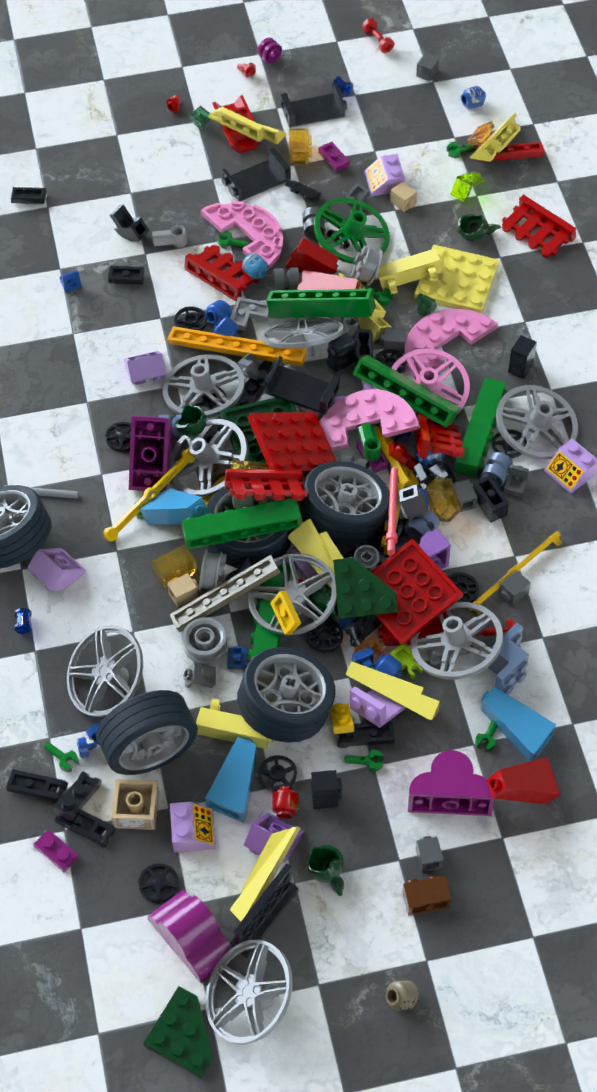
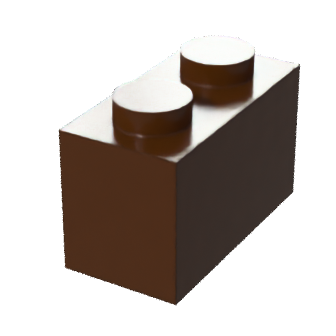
M432 875L424 880L411 879L403 883L402 892L408 916L450 908L452 899L446 876Z

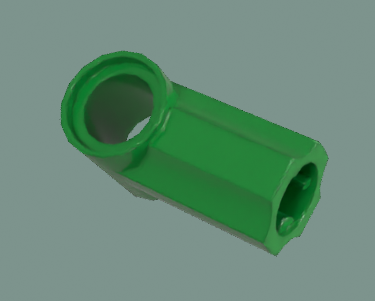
M369 422L363 423L358 427V433L364 449V457L366 460L374 462L380 458L381 442L377 438L374 425Z

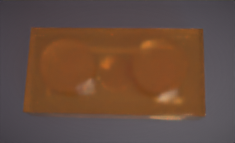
M492 121L478 126L467 141L470 147L483 144L485 139L491 135V131L495 127Z

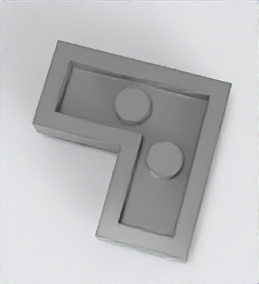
M238 297L230 318L239 326V330L245 331L250 318L267 321L269 310L266 302Z

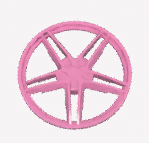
M418 349L403 355L394 363L391 369L396 371L403 362L408 360L416 376V380H413L414 382L459 406L458 414L464 408L470 391L469 377L464 366L452 355L437 349ZM433 354L446 358L448 361L445 364H441L437 369L426 368L417 355ZM410 358H413V360L415 361L416 365L421 371L420 374H418ZM452 363L454 364V365H453L450 369H448L441 377L438 376V375H439L440 373H442L446 368H448ZM455 367L459 369L464 380L463 396L441 383Z

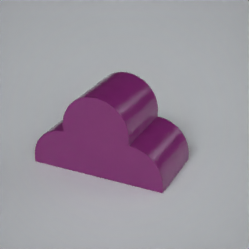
M131 416L128 490L145 491L149 487L152 488L169 471L173 451V433L171 432L170 418ZM168 484L160 492H163L165 489H167Z
M455 750L441 752L434 758L431 772H425L416 776L410 784L408 812L492 816L494 799H492L487 779L481 775L473 774V764L462 752Z
M181 890L147 916L149 922L200 983H203L211 976L219 960L232 948L208 907L197 896L191 897L185 890Z

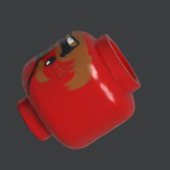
M281 786L280 790H276L272 795V811L279 818H292L299 810V794L293 791V788L290 786Z

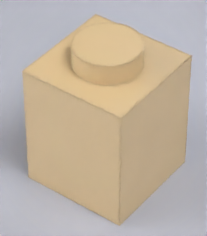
M401 182L391 189L390 202L400 210L406 212L415 206L417 192L407 184Z
M188 573L167 583L168 593L177 608L198 598V583L195 579H191Z

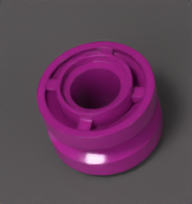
M271 37L265 38L257 48V54L268 64L278 60L282 53V46Z

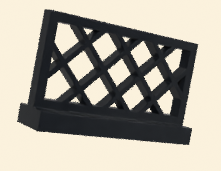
M287 863L236 927L234 938L230 942L232 948L245 941L262 940L299 892V888L292 881V866ZM255 948L245 950L241 954L248 958Z

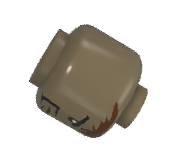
M395 981L388 986L386 1001L393 1010H410L417 1005L419 992L412 981Z

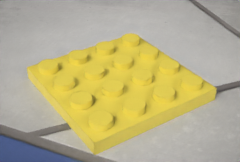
M433 244L432 249L436 248L438 255H442L444 264L441 267L443 272L438 273V280L431 282L430 276L420 279L414 299L456 309L471 310L482 314L500 260Z

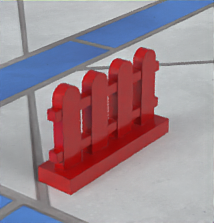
M524 194L519 198V207L515 206L513 208L514 212L508 218L504 217L502 219V230L504 232H510L512 229L516 230V240L521 241L528 238V247L530 249H536L538 246L542 247L541 254L544 258H549L551 255L555 256L558 253L557 249L563 243L567 244L569 241L573 242L576 239V227ZM523 218L527 219L521 226L517 225ZM536 226L540 227L534 235L531 234V231ZM550 234L554 236L547 244L543 242Z
M218 245L204 247V251L199 255L189 253L185 256L184 269L234 301L241 297L242 290L246 291L248 285L259 281V278L252 279L243 270V261L234 263L231 253L221 255ZM213 258H216V260L212 263L209 262ZM226 266H229L228 269H226L225 271H222L223 268H225ZM242 274L240 278L235 279L236 276Z
M417 411L416 416L420 429L414 430L419 457L426 458L428 451L436 454H447L452 457L464 456L465 450L462 448L463 442L460 440L461 434L458 433L460 428L458 425L451 424L448 427H444L432 419H426L425 415Z
M226 469L225 490H230V496H234L239 500L246 499V496H253L257 500H264L266 496H272L275 500H284L286 496L292 497L296 501H302L304 497H307V491L303 490V473L301 470Z

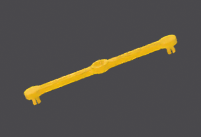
M189 449L183 450L184 452L181 453L182 458L152 488H147L144 491L143 497L113 527L105 528L103 533L106 540L110 542L115 541L118 538V533L140 512L139 509L155 498L188 463L195 461L196 458L190 453Z
M559 531L549 536L547 540L519 564L508 570L504 577L473 603L480 605L500 588L501 582L516 570L519 572L552 542L557 547L562 544V541L559 539L561 535ZM469 609L470 612L475 611L477 615L482 613L474 609Z

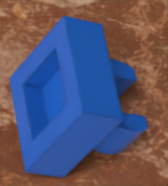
M241 646L228 648L227 669H246L248 664V648H241Z
M371 647L352 654V662L369 668L373 666L374 652Z

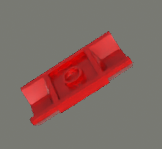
M240 95L235 103L224 106L217 102H212L216 110L224 107L254 121L243 95ZM220 123L231 148L239 154L255 150L261 143Z

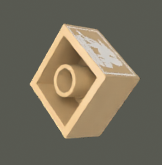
M115 780L111 814L112 823L115 828L156 830L159 800L158 781Z

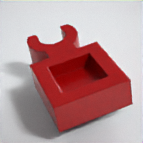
M392 441L388 445L389 456L400 464H405L413 471L415 469L414 466L417 465L415 463L416 458L408 455L407 449L402 444Z

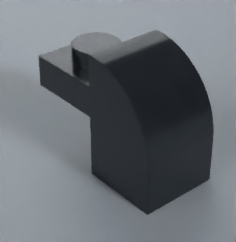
M119 204L110 214L111 219L116 225L114 230L122 238L131 242L140 241L150 231L141 217L132 218L124 204Z
M442 461L429 469L421 463L414 466L417 472L415 476L426 493L444 490L457 481L451 468Z

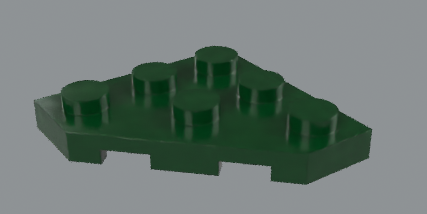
M351 557L333 560L339 619L399 613L397 593L356 559Z
M178 986L143 1044L150 1050L202 1079L213 1060V1055L198 996Z

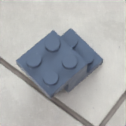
M518 623L503 636L502 649L496 660L488 667L496 674L495 687L508 695L517 682L521 683L527 675L526 668L529 665L527 663L529 654L521 649L520 646L523 638V627Z

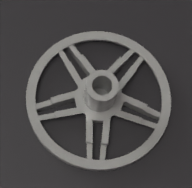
M328 318L293 320L267 329L262 334V340L264 344L275 348H307L306 358L315 355V345L338 338L343 334L344 326L340 321ZM308 324H319L312 326L310 328L308 327ZM293 326H298L297 329H285ZM338 329L336 333L330 336L326 335L327 333H331V330ZM268 338H276V340H281L279 342L269 341Z
M199 355L182 361L167 374L163 382L162 393L167 406L178 415H181L184 405L189 403L195 405L203 395L207 396L219 406L215 409L204 411L206 418L219 415L221 410L230 409L238 402L244 392L245 380L240 367L231 359L219 355ZM208 360L224 362L234 370H225L210 375ZM197 361V364L191 368L192 377H173L182 367ZM239 378L237 391L228 400L217 387ZM168 387L189 390L179 407L170 399ZM214 393L224 404L219 402L212 394Z
M536 385L516 387L508 391L498 404L496 423L500 434L512 448L528 457L552 459L557 450L538 452L528 449L539 432L557 449L566 443L561 437L562 435L551 423L570 416L572 421V435L570 439L576 440L578 434V421L571 406L559 394L545 387ZM526 391L528 411L515 407H504L506 401L511 396ZM537 391L552 396L564 408H553L549 402L540 401ZM562 414V415H560V416L551 418V416H555V415ZM503 418L527 425L519 443L508 433ZM528 431L534 433L526 446H522L521 444Z
M223 419L206 421L205 427L210 425L224 426L220 432L218 431L209 443L198 435L194 436L196 439L193 441L189 436L185 435L178 440L171 454L170 469L175 465L177 453L185 440L188 441L190 453L196 458L194 462L188 463L172 479L180 491L200 497L214 495L224 487L225 483L224 480L212 487L214 465L236 466L235 469L244 468L248 457L247 439L242 430L230 421ZM233 430L237 433L241 442V455L221 451ZM221 458L230 459V460H236V461H238V462H230V461H226V460H221ZM199 469L201 490L185 487L178 478ZM206 471H208V477H207L208 485H207V489H206Z
M288 554L275 558L274 561L277 566L283 565L284 587L258 586L248 591V605L254 619L266 630L285 635L279 621L273 626L277 619L275 614L270 624L261 618L256 610L254 598L272 601L277 594L265 592L279 593L280 591H287L297 615L303 613L315 620L304 627L297 628L291 635L302 634L316 628L329 617L337 601L333 572L323 561L310 555ZM293 561L311 563L319 567L323 573L299 583ZM287 562H290L291 572L293 576L292 581H288L286 570ZM330 582L332 588L331 599L323 613L308 599V596ZM307 604L315 611H317L321 616L318 617L316 614L310 611L307 608Z
M456 602L445 611L448 618L444 619L442 614L439 616L444 633L428 635L426 638L418 639V633L411 639V650L415 661L421 669L437 678L457 680L482 672L496 660L503 646V630L498 618L489 609L475 603ZM469 608L483 614L478 617L475 616L463 624L459 617L451 614L450 609ZM491 621L497 632L496 643L493 649L473 638ZM445 648L441 660V669L438 670L428 665L421 658L418 650ZM461 650L485 658L484 661L472 668L452 672ZM450 653H454L448 671H446L448 661L450 658Z
M107 625L93 630L80 641L71 656L67 670L68 693L78 710L93 717H105L115 707L134 696L143 673V654L138 640L131 632L124 628ZM112 632L124 635L131 642L113 656L110 642L107 639V633ZM95 639L97 664L76 666L83 650ZM136 654L137 672L130 689L127 683L129 672L124 666ZM92 669V674L75 673V670ZM74 678L94 680L85 705L77 695ZM108 686H111L124 698L110 709L95 711L98 703L102 701ZM118 687H122L128 694L125 695Z
M262 940L245 941L231 948L215 966L207 985L205 1005L210 1025L221 1038L235 1044L254 1043L270 1034L284 1017L292 995L293 979L289 962L279 948ZM256 948L246 977L226 966L241 952ZM268 950L280 960L286 980L263 982ZM225 970L238 979V983L235 985L222 974V971ZM220 977L237 993L215 1014L214 994ZM286 984V987H282V988H275V989H270V988H268V987H271V986H279V985ZM285 993L277 1015L264 1028L263 1010H267L273 1005L275 997ZM245 1010L252 1035L247 1037L233 1036L222 1027L229 1021H233Z

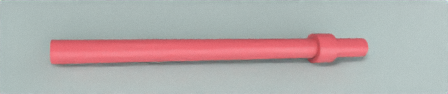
M396 467L391 468L389 520L388 533H386L387 554L389 555L395 554V544L398 539L396 533L398 468Z

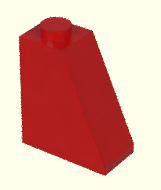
M303 237L290 255L285 268L298 267V271L301 273L303 270L324 274H335L339 267L337 265L339 257Z

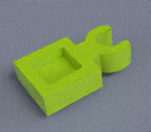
M406 644L399 646L389 653L402 663L400 671L405 668L408 670L407 674L411 679L415 678L412 670H418L420 674L423 673V669L417 664L412 651Z

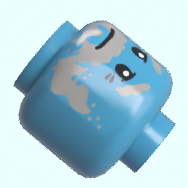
M251 253L243 259L242 268L252 279H258L266 275L268 263L260 254Z

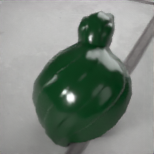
M466 214L458 221V232L468 241L479 240L485 234H492L495 230L501 228L498 224H488V221L482 214L478 216Z
M186 404L181 412V418L175 422V427L178 432L185 436H197L205 428L206 415L201 407Z
M323 585L321 589L309 595L308 599L324 613L329 605L332 589L328 585ZM337 601L333 611L327 619H332L334 617L335 619L340 620L338 617Z
M331 845L313 847L310 850L307 868L311 876L319 882L330 883L333 891L338 896L343 895L342 891L345 886L340 874L343 869L344 859L341 852Z

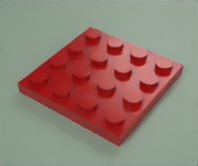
M316 412L250 413L248 419L269 470H301L302 476H304L321 464L337 462Z
M413 538L372 571L375 576L397 593L399 613L375 616L401 646L463 597V593Z

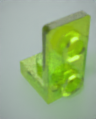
M477 172L459 175L455 180L450 195L465 202L469 197L472 186L484 183L485 179Z

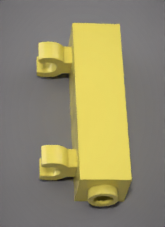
M435 248L380 265L378 277L382 290L390 288L391 294L398 292L396 286L428 276H430L431 282L438 280L437 274L443 272L441 267L444 264L442 255H438Z
M212 698L210 709L200 708L196 721L198 727L197 735L235 742L237 737L242 739L248 738L257 747L268 749L269 742H273L272 739L264 737L253 730L241 715L220 711L221 705H219L220 700Z

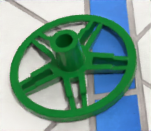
M352 198L332 199L320 207L314 219V232L318 242L325 250L338 256L340 261L349 264L357 263L354 257L346 256L333 249V247L348 239L351 240L357 253H361L363 247L367 245L364 238H384L383 246L380 249L383 251V254L389 245L390 234L385 220L373 207L360 200ZM338 203L353 204L348 219L327 208ZM365 208L379 220L382 228L366 225L367 217L362 209ZM321 216L340 229L327 240L324 239L321 233ZM340 236L343 237V238L337 240L335 243L329 245V243L333 242V241H334L335 239H337L338 237H340Z

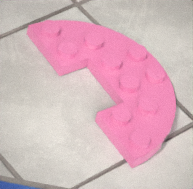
M231 201V204L222 205L221 203H216L201 209V215L221 233L236 226L253 241L243 248V253L246 256L251 253L260 254L268 263L267 270L277 262L283 249V234L279 222L270 212L255 204L250 206L241 201Z
M447 309L434 312L418 321L410 330L405 342V354L418 349H439L458 335L470 345H473L497 329L498 323L486 315L471 310ZM417 355L426 368L436 369L445 362V358L438 355ZM410 358L411 361H412V363L414 364V366H415V368H416L418 374H420V372H421L420 369H419L418 366L416 365V363H415V361L413 360V358ZM406 360V361H407V367H408L410 373H411V374L413 375V377L416 379V376H415V374L413 373V371H412V369H411V367H410V364H409L408 360Z
M374 389L359 391L342 398L329 408L326 415H323L320 420L332 451L350 447L348 431L357 429L363 423L376 424L381 422L384 438L420 429L417 416L404 399L394 393Z

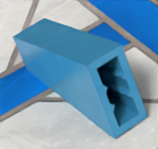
M171 488L165 489L139 509L148 525L182 524V520L189 517H200L210 513L202 497Z
M495 686L490 692L486 691L482 696V712L491 721L494 720L496 722L497 728L529 762L534 761L554 735L556 724Z
M237 737L205 797L206 807L212 808L214 811L242 823L246 820L257 757V746L252 740Z

